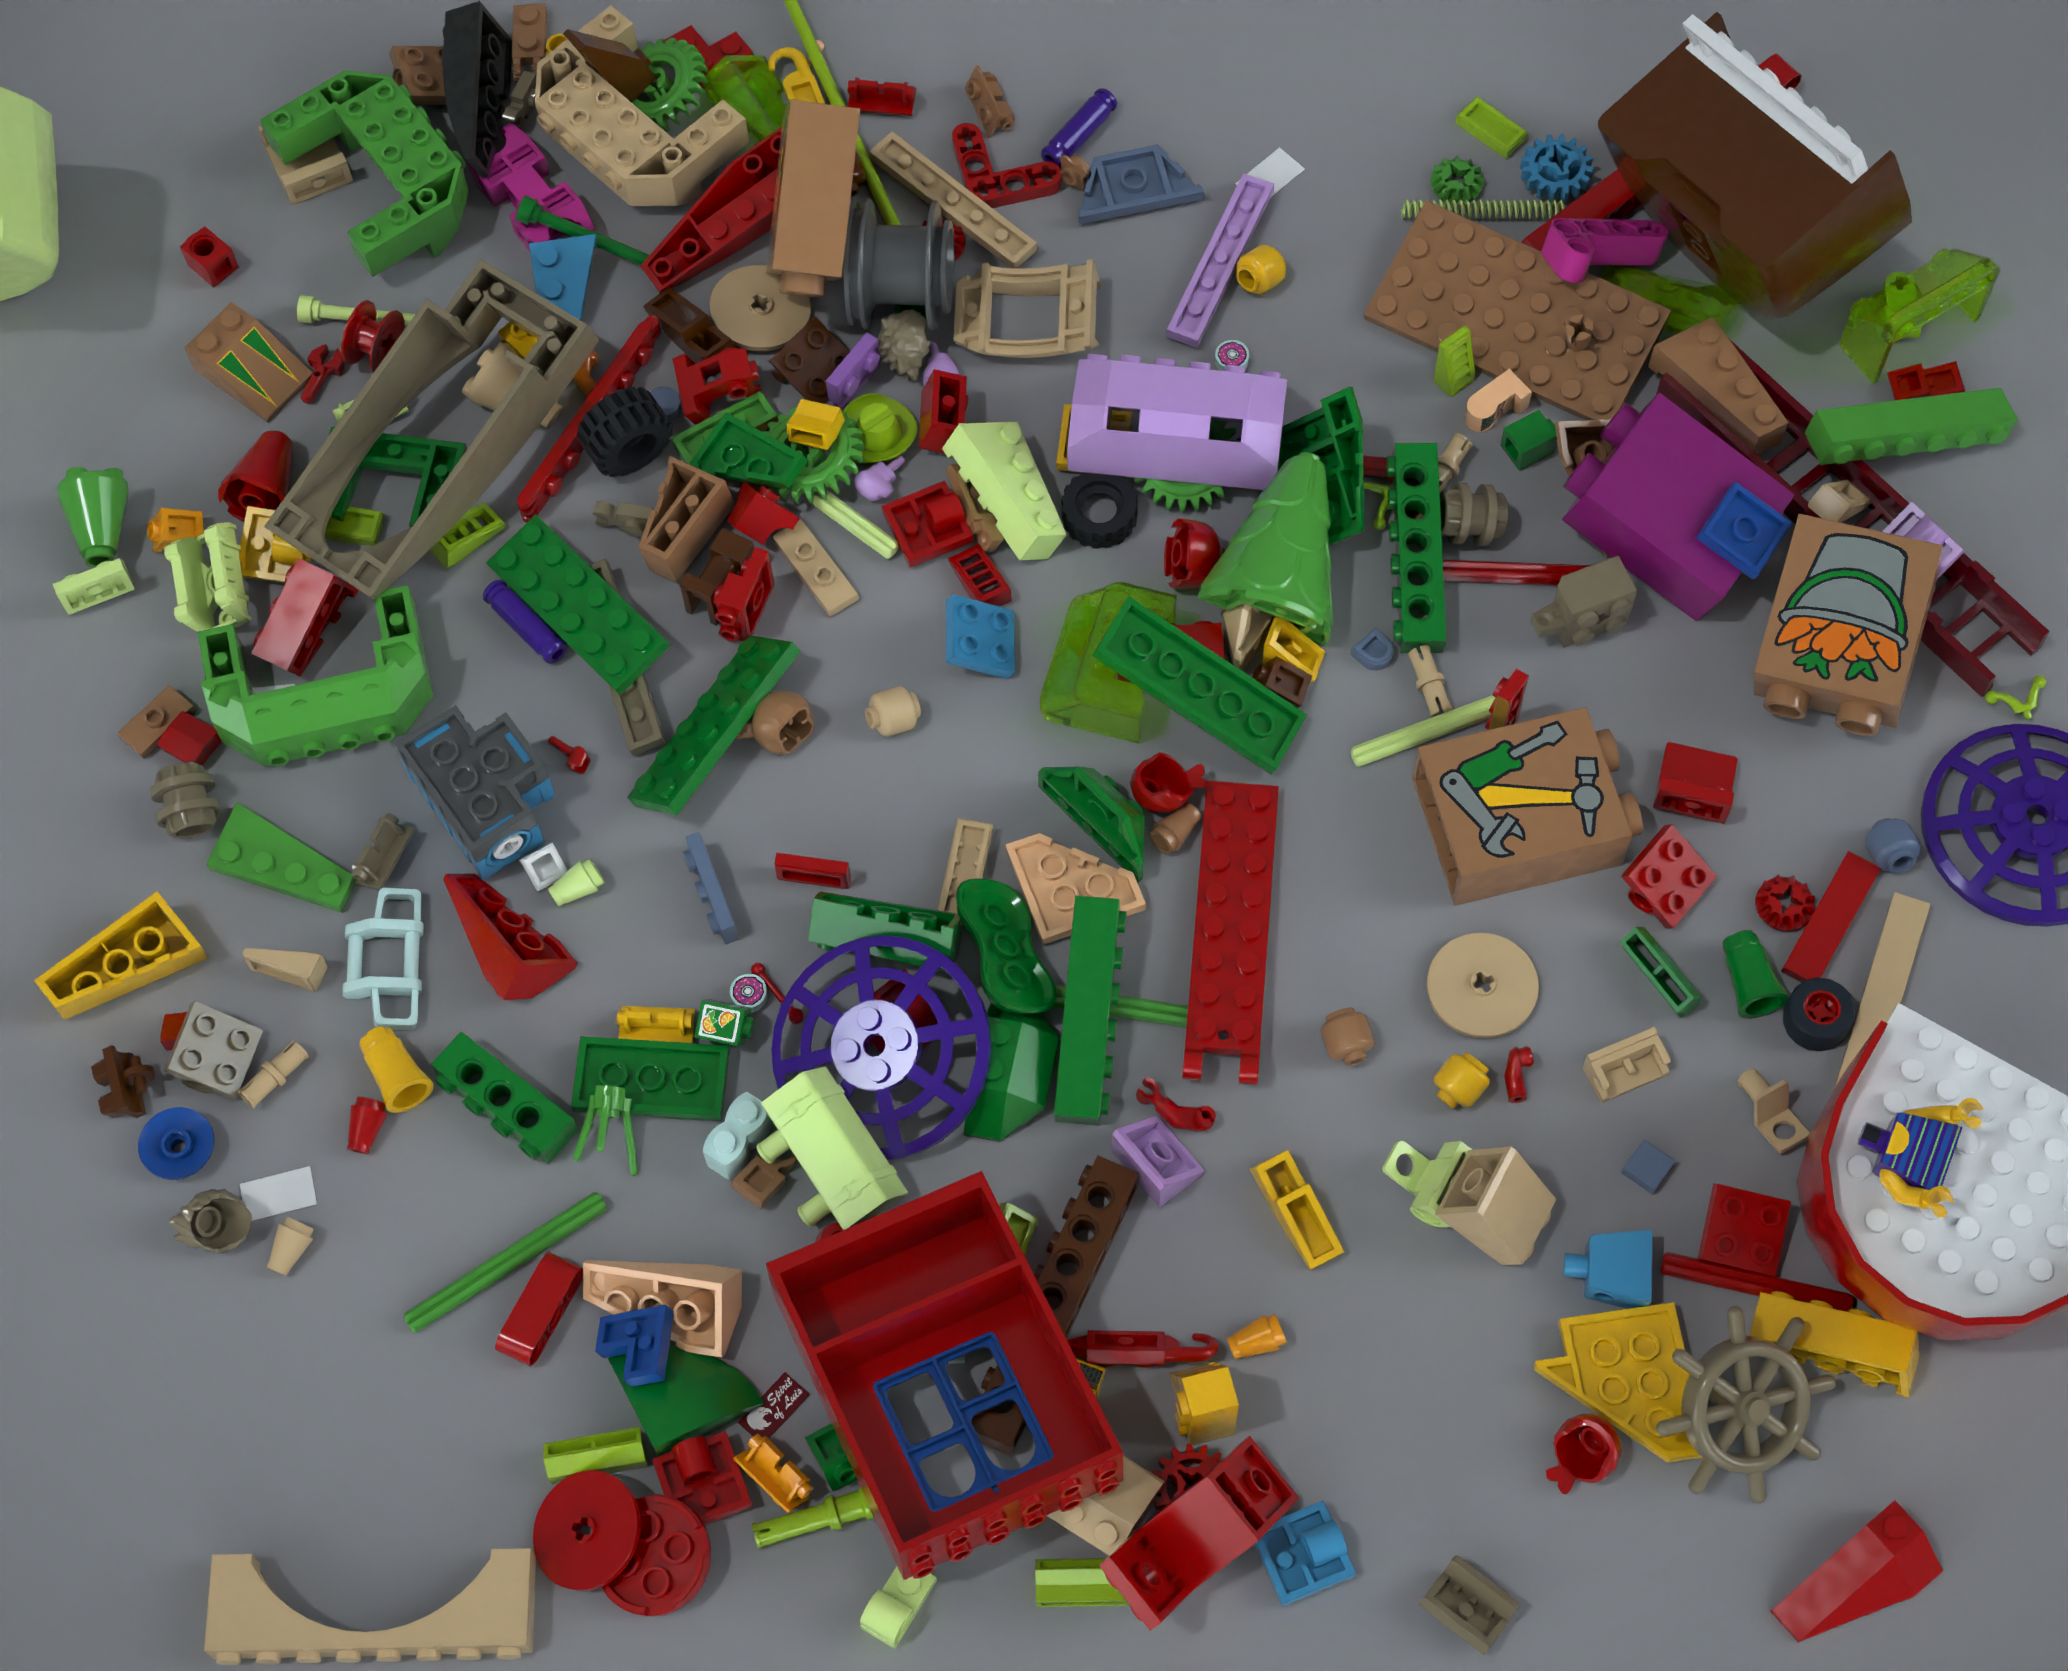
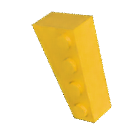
M157 891L34 981L60 1016L66 1020L208 958L202 946Z
M1774 1291L1771 1294L1760 1292L1749 1336L1762 1338L1776 1344L1789 1321L1794 1317H1799L1804 1321L1805 1327L1789 1353L1800 1364L1806 1363L1808 1358L1814 1360V1365L1823 1369L1822 1371L1834 1375L1843 1373L1845 1370L1850 1371L1861 1378V1383L1877 1387L1879 1382H1885L1897 1386L1895 1394L1907 1398L1910 1397L1919 1359L1917 1331L1889 1321L1872 1318V1315L1868 1312L1858 1309H1851L1849 1312L1833 1309L1832 1305L1823 1301L1812 1300L1810 1303L1794 1300V1297L1783 1292Z

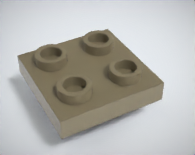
M194 1001L189 1006L164 1071L181 1078V1082L193 1090L203 1093L214 1092L234 1100L238 1096L237 1091L242 1086L263 1030Z

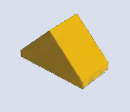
M1274 616L1264 644L1262 663L1265 664L1278 656L1312 675L1310 682H1315L1325 651L1291 622Z

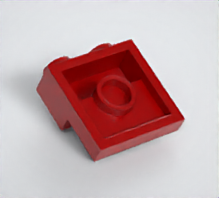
M755 547L750 559L745 558L743 561L740 575L729 572L724 584L720 583L716 588L713 602L717 606L715 618L721 624L718 633L728 641H744L750 635L752 636L775 585L768 550Z

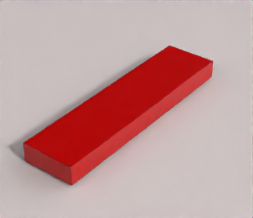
M1850 851L1847 852L1781 970L1782 973L1801 983L1808 979L1821 978L1881 868Z

